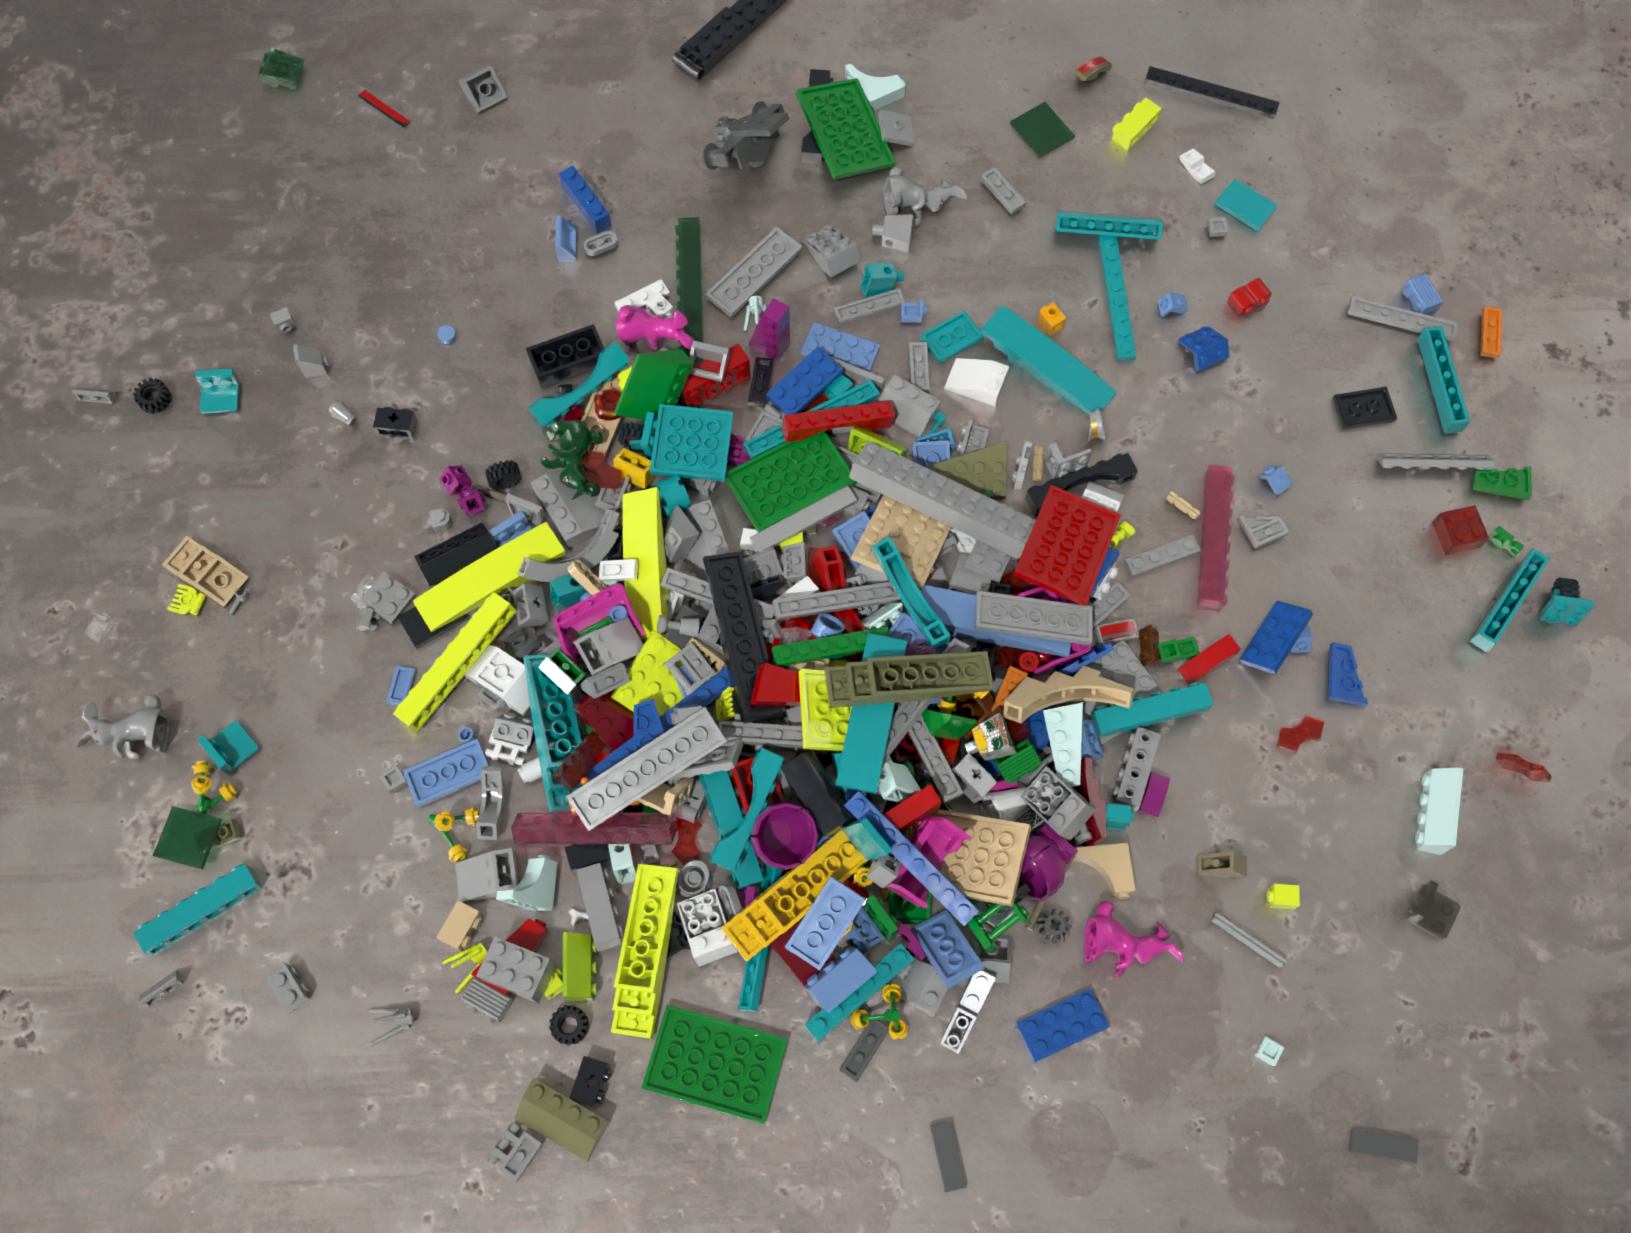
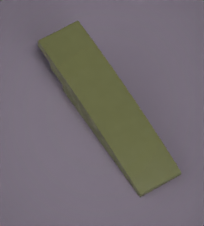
M987 651L867 658L865 662H847L845 666L825 667L824 669L829 708L933 699L994 689Z

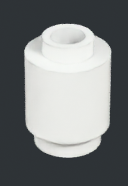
M539 757L522 764V767L518 769L524 783L528 781L531 783L542 777Z

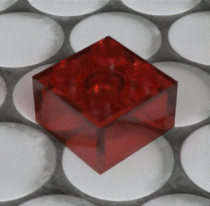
M1476 505L1439 513L1432 522L1445 555L1481 548L1489 539Z

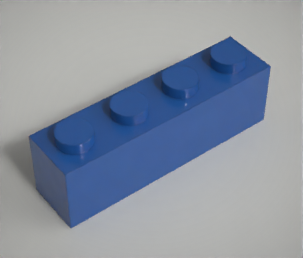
M572 165L559 172L561 186L595 232L598 234L612 226L610 213L576 168Z

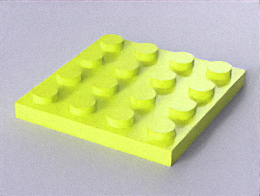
M652 631L627 670L630 682L616 688L611 698L633 713L635 704L653 699L659 717L684 699L672 672L663 665L681 649L657 632ZM679 660L675 663L677 667L682 665Z
M801 669L799 671L803 749L843 751L852 706L829 708L824 670Z

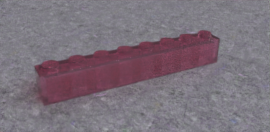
M1209 465L1205 473L1197 609L1220 612L1222 607L1227 604L1228 595L1225 594V588L1228 586L1229 578L1226 577V571H1228L1230 564L1229 559H1227V553L1229 554L1231 543L1228 542V536H1230L1232 529L1231 525H1229V519L1231 520L1233 511L1230 508V503L1233 500L1231 486L1234 484V475H1232V468Z
M517 813L511 826V831L515 844L672 845L677 832V825L674 813L670 816L663 813H616L588 831L578 814Z

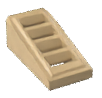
M692 637L687 644L692 642L694 646L698 647L697 650L699 652L704 651L702 653L704 659L708 655L710 656L707 663L715 671L713 675L715 676L725 664L724 656Z

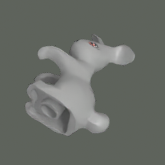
M894 167L890 170V176H888L884 185L883 195L887 215H897L898 209L911 207L917 217L915 219L916 226L922 222V207L924 205L932 212H935L944 206L950 196L967 199V194L960 186H952L944 179L940 181L943 184L942 186H936L930 190L915 184L902 176L903 171L900 167Z
M153 694L145 697L146 705L144 708L135 711L129 718L116 722L98 719V709L95 703L89 702L82 712V718L88 723L90 730L85 731L81 735L76 747L84 745L91 738H93L97 745L107 746L113 742V752L119 758H125L127 755L130 759L138 760L139 755L133 752L134 740H145L147 747L162 754L165 752L169 717L160 707V698ZM123 745H125L126 755L122 752Z

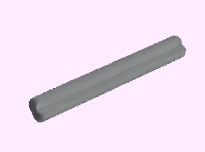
M1220 912L1215 913L1212 918L1213 923L1277 967L1281 968L1284 966L1287 960L1286 957Z

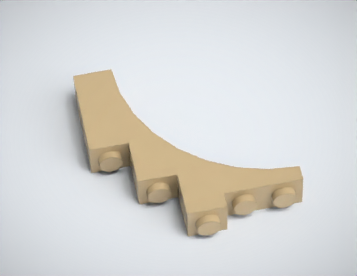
M1084 665L1074 677L1057 671L1045 683L1026 677L1004 701L1003 717L1022 723L1041 709L1075 701L1104 702L1130 708L1133 704L1134 688L1101 677V671Z

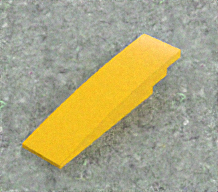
M840 829L815 849L814 853L804 864L793 867L720 929L745 961H749L761 949L767 947L779 935L784 934L805 916L830 876L843 883L869 860L863 857Z

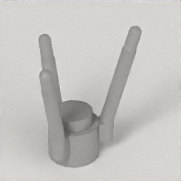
M403 1006L369 1009L370 1013L396 1012L394 1015L372 1019V1023L395 1019V1024L400 1025V1027L370 1042L369 1046H373L403 1030L410 1029L409 1025L414 1024L412 1008Z

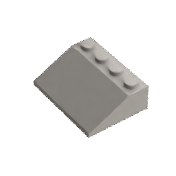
M581 465V469L586 474L588 481L590 483H593L588 474L586 473V471L584 470L583 466ZM562 469L544 474L530 482V486L570 550L596 534L606 510L595 506L599 494L595 497H590L584 492L580 497L571 500L577 490L567 487L560 482L559 476L564 470Z

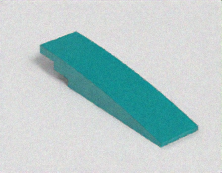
M1003 305L999 307L980 330L982 335L994 342L995 348L1008 356L1010 362L1088 414L1089 411H1095L1097 408L1102 412L1117 394L1111 386L1083 363Z
M868 633L862 662L867 661V658L904 656L907 641ZM895 703L852 706L835 786L877 793Z
M549 654L524 656L526 680L549 813L570 811L571 807L566 796L569 795V792L583 786L578 778L586 773L584 768L586 758L576 713L572 708L574 704L571 691L566 694L538 668Z

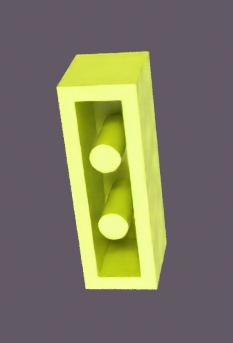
M1147 98L1141 103L1138 102L1131 113L1128 112L1124 116L1121 123L1118 122L1114 126L1112 140L1128 151L1159 120L1162 108Z

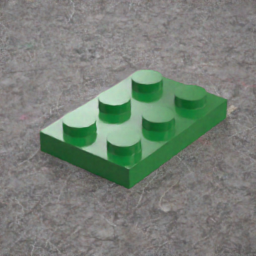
M872 895L866 899L865 912L880 930L889 945L896 939L897 926L899 924L893 915L888 916L884 910L886 906L879 897L876 899Z

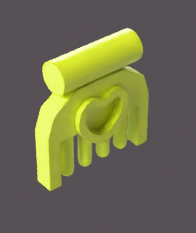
M178 584V587L181 589H177V592L183 593V595L174 594L179 599L173 598L172 601L178 602L181 605L170 603V606L173 607L168 606L167 610L178 614H188L190 612L193 615H198L206 595L198 594L192 587Z
M728 687L722 692L720 699H716L717 722L730 720L735 716V713L732 712L733 708H731L733 706V703H731L733 698H729L733 695L734 687Z

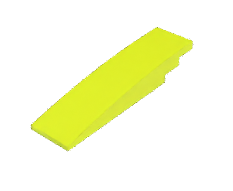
M657 487L623 494V560L636 559L638 561L637 580H624L625 590L646 632V636L643 637L638 628H635L640 640L648 639L652 631L657 632L659 615H665L668 618L667 600H670L669 590L660 586L667 567L659 489Z
M547 522L466 566L414 599L413 603L430 631L433 632L480 607L493 592L500 595L508 587L516 588L531 580L517 575L524 557L540 562H551L565 555V550Z
M638 864L614 983L616 993L612 1010L615 1013L611 1033L653 1039L670 939L678 875L677 868Z

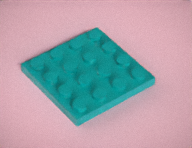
M659 404L650 474L663 476L678 475L682 478L725 482L733 412Z

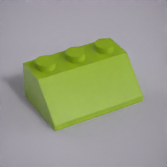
M852 428L848 445L849 451L859 455L867 442L871 441L907 458L908 448L903 444L889 440L887 437L880 436L867 428Z
M563 932V997L568 1002L594 1001V995H597V982L593 981V974H597V962L593 961V953H597V949L590 934Z

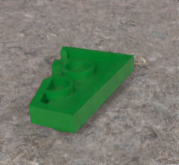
M1531 466L1518 470L1516 468H1509L1505 471L1497 469L1475 471L1473 474V490L1529 500L1532 497Z

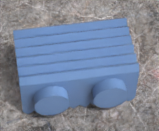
M1426 273L1407 280L1403 287V293L1405 297L1410 299L1415 312L1428 314L1439 310L1443 304L1442 298Z

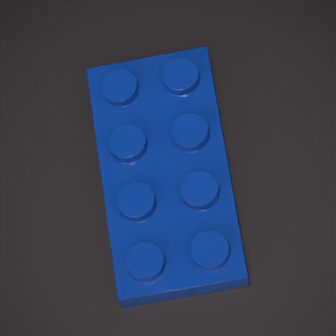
M816 347L766 394V398L785 415L800 413L844 372L843 368L819 347Z
M1276 601L1241 656V664L1276 675L1313 616L1312 611Z
M1091 988L1015 1023L1034 1063L1110 1027Z

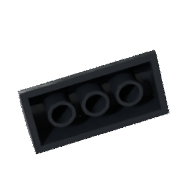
M481 522L414 557L429 586L441 583L445 578L452 576L494 551L497 547L490 533Z

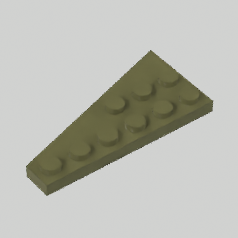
M1007 441L929 465L926 468L981 494L989 491L992 492L991 497H1006Z

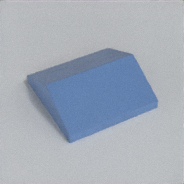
M949 440L912 442V461L926 467L950 459Z

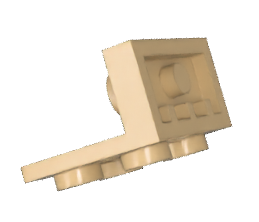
M684 777L674 787L662 783L637 801L670 816L689 799L694 778Z

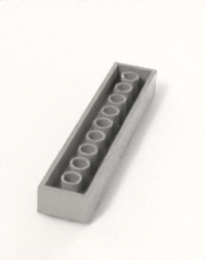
M871 441L867 442L854 460L849 475L850 479L1018 560L1036 521L1023 513Z

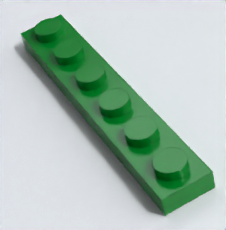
M888 627L773 646L772 653L775 665L784 667L862 653L865 649L868 633L890 637Z

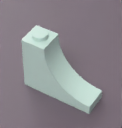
M852 63L845 66V78L847 80L858 78L872 111L905 97L906 84L897 74L889 77H873L860 72Z
M538 855L537 858L529 859L527 870L521 882L512 890L497 891L496 900L536 912L552 911L558 862L551 860L550 856Z

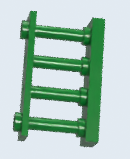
M969 899L974 905L980 901ZM1015 899L1012 908L1016 913L991 932L986 931L983 927L985 921L1006 905L995 903L982 914L975 915L968 922V925L984 949L991 954L998 949L994 943L997 941L996 938L1021 920L1027 926L1032 924L1027 918L1030 916L1023 905L1019 906Z

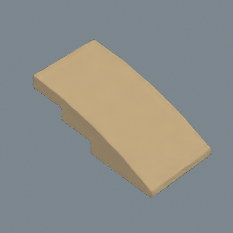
M189 536L182 540L162 564L167 570L223 607L235 595L234 591L239 587L241 588L249 578L219 555H215Z

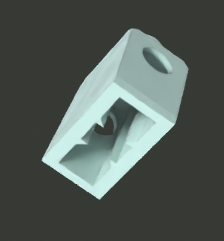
M890 756L882 764L878 787L883 799L902 803L921 790L905 765L893 763Z
M615 833L612 835L613 842L608 843L614 875L618 885L635 881L637 871L629 840L624 838L623 833Z

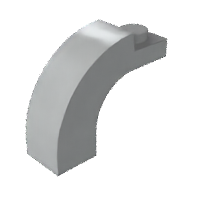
M482 766V802L476 821L477 839L498 840L503 822L506 793L503 767Z

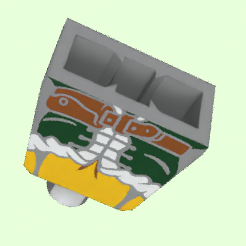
M1000 713L974 727L972 733L975 740L965 744L966 750L970 755L979 752L984 760L1016 754L1007 724Z

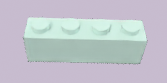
M1436 768L1423 775L1421 785L1424 787L1419 799L1421 812H1419L1417 817L1419 831H1417L1415 836L1417 850L1442 855L1456 846L1463 768Z

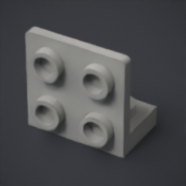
M1054 443L1049 445L1044 463L1052 479L1056 480L1062 478L1067 473L1078 472L1081 468L1087 466L1092 450L1088 449L1064 458L1063 450Z

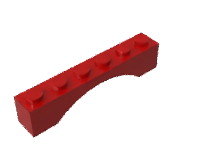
M891 401L875 402L784 415L781 429L785 442L789 443L803 441L818 433L841 427H864L871 430L891 428L895 414Z
M837 546L818 549L813 561L825 592L846 589L843 563ZM854 609L833 612L834 617L838 618L845 626L842 634L867 630L859 620ZM864 652L851 654L849 658L851 661L860 660L863 658Z

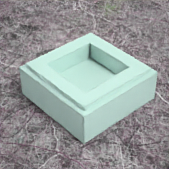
M1265 1036L1255 1056L1274 1067L1285 1047Z

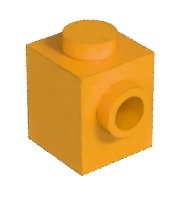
M1052 303L1040 309L1037 321L1051 336L1064 328L1067 318L1056 304Z

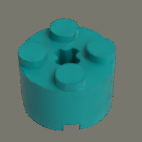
M678 475L666 478L652 486L659 489L660 508L663 509L667 517H670L675 506H679L684 512L690 507L689 504H691L684 485H679L678 483L681 480Z

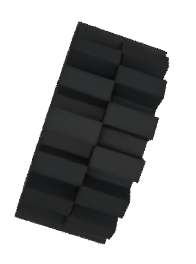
M149 378L148 382L146 379L142 380L143 384L139 382L137 384L139 388H134L136 393H133V396L144 412L153 414V411L160 413L159 409L164 411V406H169L167 401L171 402V393L161 380ZM159 392L156 398L146 400L150 393Z
M505 460V462L499 461L498 464L495 462L493 466L490 465L485 470L488 485L493 490H499L500 488L505 490L507 487L509 489L511 486H516V483H520V480H522L517 462L512 460L510 462L508 460Z
M564 1005L563 1008L559 1007L556 1013L553 1012V1017L549 1021L551 1035L563 1045L578 1044V1041H582L584 1035L588 1033L587 1028H589L587 1016L580 1008L574 1005ZM567 1017H573L577 1021V1027L572 1033H565L561 1029L562 1021Z

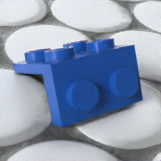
M1209 326L1201 327L1199 330L1179 338V344L1193 353L1195 369L1198 371L1230 358L1228 339Z

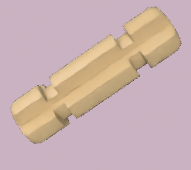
M1036 446L1034 449L1032 480L1038 482L1043 478L1044 448Z
M1171 491L1166 498L1170 503H1175V506L1185 514L1189 513L1192 519H1196L1200 515L1201 511L1198 508H1193L1191 503L1183 497H1178L1179 494Z

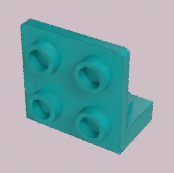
M233 369L195 371V378L201 385L200 412L202 414L238 411L239 378Z
M237 721L232 722L213 738L208 739L202 735L197 739L218 767L227 774L231 773L259 750L258 745Z

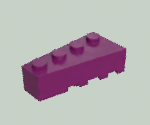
M773 298L762 313L749 345L764 352L769 358H775L778 361L790 346V310L788 305Z

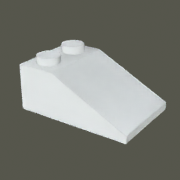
M956 358L944 390L995 407L1007 378L1009 366L992 360Z

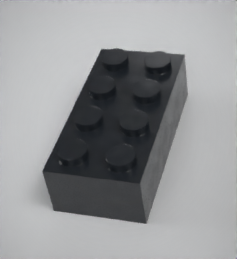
M592 324L527 347L526 351L541 388L594 370L599 354L605 348L595 325Z

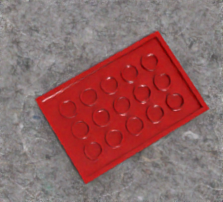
M1051 485L1013 575L1086 606L1121 514Z

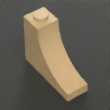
M1128 843L1075 847L1078 852L1073 861L1085 863L1097 870L1106 880L1112 897L1118 896V899L1131 898L1130 895H1133L1136 889Z

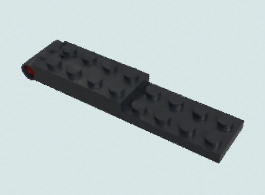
M738 0L730 8L726 6L680 47V51L673 55L672 62L695 79L701 80L709 70L787 0Z
M742 552L704 556L703 563L721 631L719 637L731 686L734 687L733 694L738 713H740L741 722L745 724L780 718L783 715L782 706L750 705L759 666L764 663L770 664Z

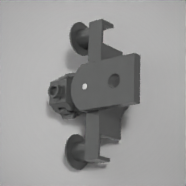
M759 101L753 106L752 114L744 116L739 120L736 118L729 119L728 116L721 117L718 120V125L714 128L717 145L709 143L703 151V161L706 167L711 170H715L718 166L729 167L728 160L731 158L737 159L740 169H743L749 163L751 167H759L765 164L771 143L780 136L778 129L790 119L788 113L784 112L782 104H772L770 107H767L764 102Z

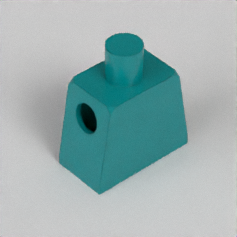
M892 263L866 264L860 282L864 297L868 298L893 290L896 282L904 281L903 271L895 272Z
M571 574L550 581V599L558 613L579 603L580 597L587 591Z

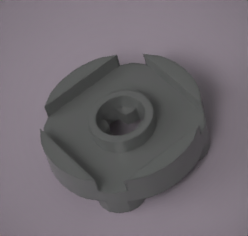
M526 627L528 630L525 631L519 629L510 634L504 641L505 647H502L501 650L519 662L524 660V656L541 645L539 635L532 627Z

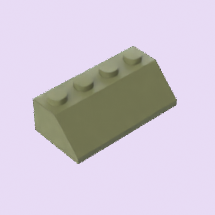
M535 1078L532 1079L525 1091L514 1118L587 1162L610 1123Z

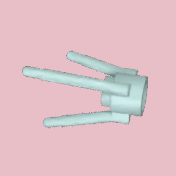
M760 296L749 298V305L746 306L747 313L744 331H747L750 313L755 315V323L758 324L759 314L766 309V305L763 304V299Z

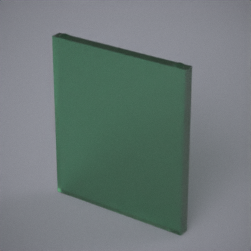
M1046 102L1010 121L1012 127L1039 158L1075 138V134Z
M172 806L153 856L203 870L222 819Z

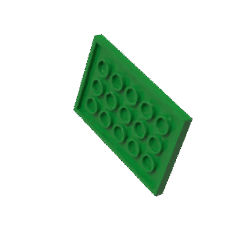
M858 78L796 90L797 99L834 180L895 166L896 161L887 142L882 141L880 126Z
M825 431L803 441L784 442L726 472L725 482L758 533L846 486L851 487L857 484L856 481L849 478L850 468Z
M666 1005L641 1089L765 1125L788 1039Z

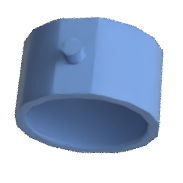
M822 613L818 615L811 628V632L819 639L841 635L845 626L838 618Z

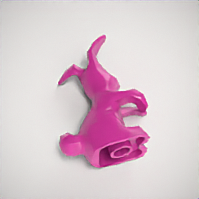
M624 305L620 308L616 330L618 337L625 345L629 346L634 344L636 340L646 338L649 340L650 348L657 350L660 346L659 338H667L670 340L677 339L684 347L691 350L694 339L684 333V326L688 324V321L679 310L674 312V317H667L665 319L660 315H652L647 310L636 305Z
M1109 901L1101 902L1097 908V915L1090 918L1086 924L1085 962L1089 963L1098 960L1099 957L1104 956L1105 951L1114 952L1118 956L1119 963L1115 964L1119 969L1115 973L1116 977H1120L1124 973L1125 968H1128L1133 963V956L1140 963L1148 964L1162 952L1168 951L1182 963L1184 962V957L1179 948L1173 943L1164 942L1170 935L1161 923L1156 921L1159 929L1156 935L1134 936L1112 916L1114 905Z

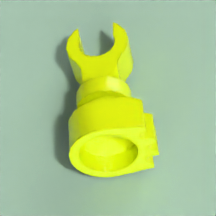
M1123 521L1118 526L1119 530L1114 533L1111 540L1114 544L1113 549L1117 548L1119 541H1122L1125 536L1130 538L1136 532L1126 521Z

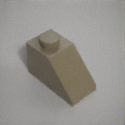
M1235 851L1198 855V875L1222 878L1247 876V856Z

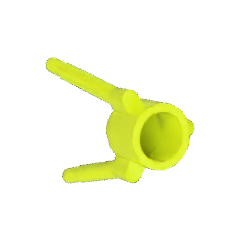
M480 942L467 950L443 960L442 964H447L463 957L453 963L451 968H455L470 958L474 964L479 962L475 967L477 968L483 962L487 951ZM471 973L455 990L456 993H459L472 979Z

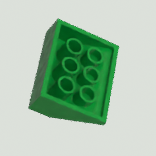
M682 349L637 354L614 413L620 416L646 420L647 412H654L658 418L659 404L676 406L694 363Z

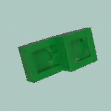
M1195 637L1179 641L1174 639L1157 644L1163 663L1191 659L1200 653Z

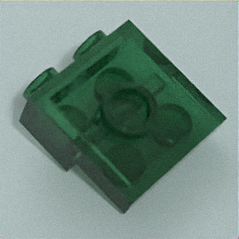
M270 47L269 53L264 54L263 63L265 65L264 67L260 66L258 76L261 77L260 82L276 88L279 84L295 90L304 59Z

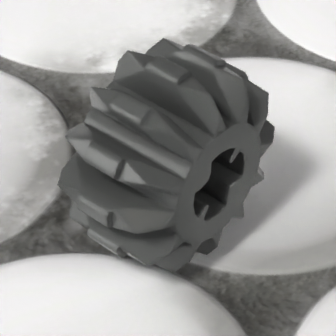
M1052 909L1051 914L1047 910L1044 911V917L1039 916L1038 921L1040 924L1036 925L1037 929L1042 930L1038 934L1039 937L1047 936L1044 939L1046 943L1051 938L1053 945H1056L1057 939L1063 943L1065 941L1064 937L1070 936L1067 930L1071 929L1072 925L1066 924L1070 918L1065 917L1063 919V911L1056 915V909ZM1052 923L1053 925L1055 923L1058 925L1056 931L1055 928L1053 930L1050 928Z

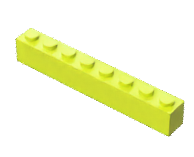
M493 592L485 600L481 608L473 614L472 619L460 630L457 637L449 643L443 654L435 660L433 666L422 676L418 684L410 690L409 695L397 706L393 714L414 731L418 732L517 610L509 602Z

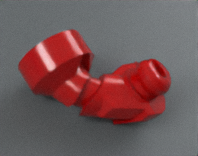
M1036 651L1025 652L1019 658V666L1025 672H1033L1037 669L1040 662L1049 661L1050 654Z

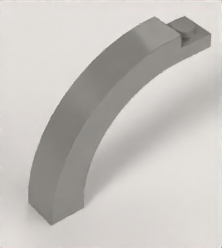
M606 509L593 539L577 554L555 562H540L524 557L517 575L535 581L550 582L570 575L568 565L576 559L583 562L589 569L593 568L607 555L619 535L613 529L619 522L618 517L620 513Z

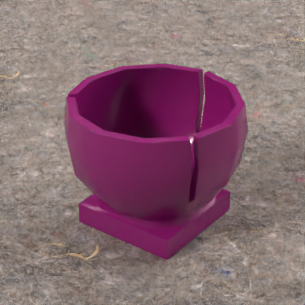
M788 802L767 806L755 818L750 833V843L753 845L755 854L767 866L782 870L804 864L814 853L818 838L814 819L800 805Z
M1048 824L1042 827L1039 835H1029L1017 889L1030 899L1044 901L1060 889L1064 883L1065 872L1078 852Z

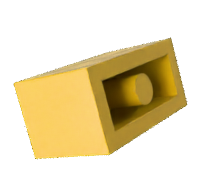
M625 448L614 457L613 475L624 480L628 475L630 476L628 482L643 489H646L655 479V475L650 474L651 460Z

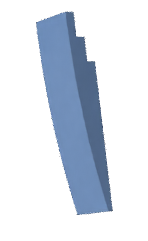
M926 585L920 590L927 603L941 619L947 631L952 633L953 637L1069 657L1070 642L975 630L976 595Z

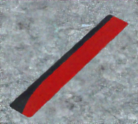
M363 90L358 95L362 100L403 128L410 123L408 119L366 90Z

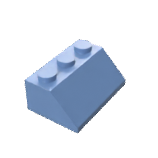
M852 946L850 948L846 947L839 953V957L836 960H831L823 966V971L818 975H812L806 981L807 984L804 988L818 1007L830 1013L878 971L856 948Z

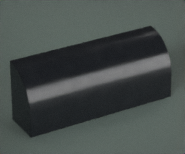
M813 750L796 756L781 767L784 775L824 836L834 835L856 818L844 806L847 803L837 786H835V783Z

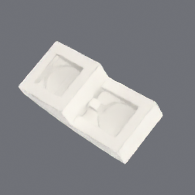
M1191 149L1180 156L1182 164L1200 184L1215 177V171L1204 163V156L1195 149Z

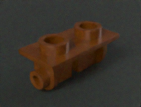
M1150 624L1139 630L1141 664L1145 666L1151 663V666H1158L1159 662H1161L1160 653L1153 646L1159 644V632L1157 628H1152Z

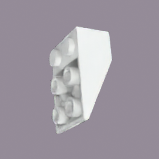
M716 889L677 903L693 958L699 967L738 952L720 929L727 923V919Z

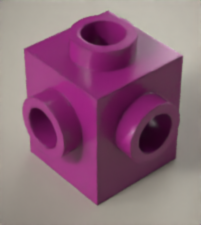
M462 465L447 466L439 478L449 495H459L462 489L472 484V480Z
M469 486L462 489V492H459L460 499L457 500L460 509H465L467 516L475 515L485 510L483 503L486 502L483 491L479 492L477 486Z

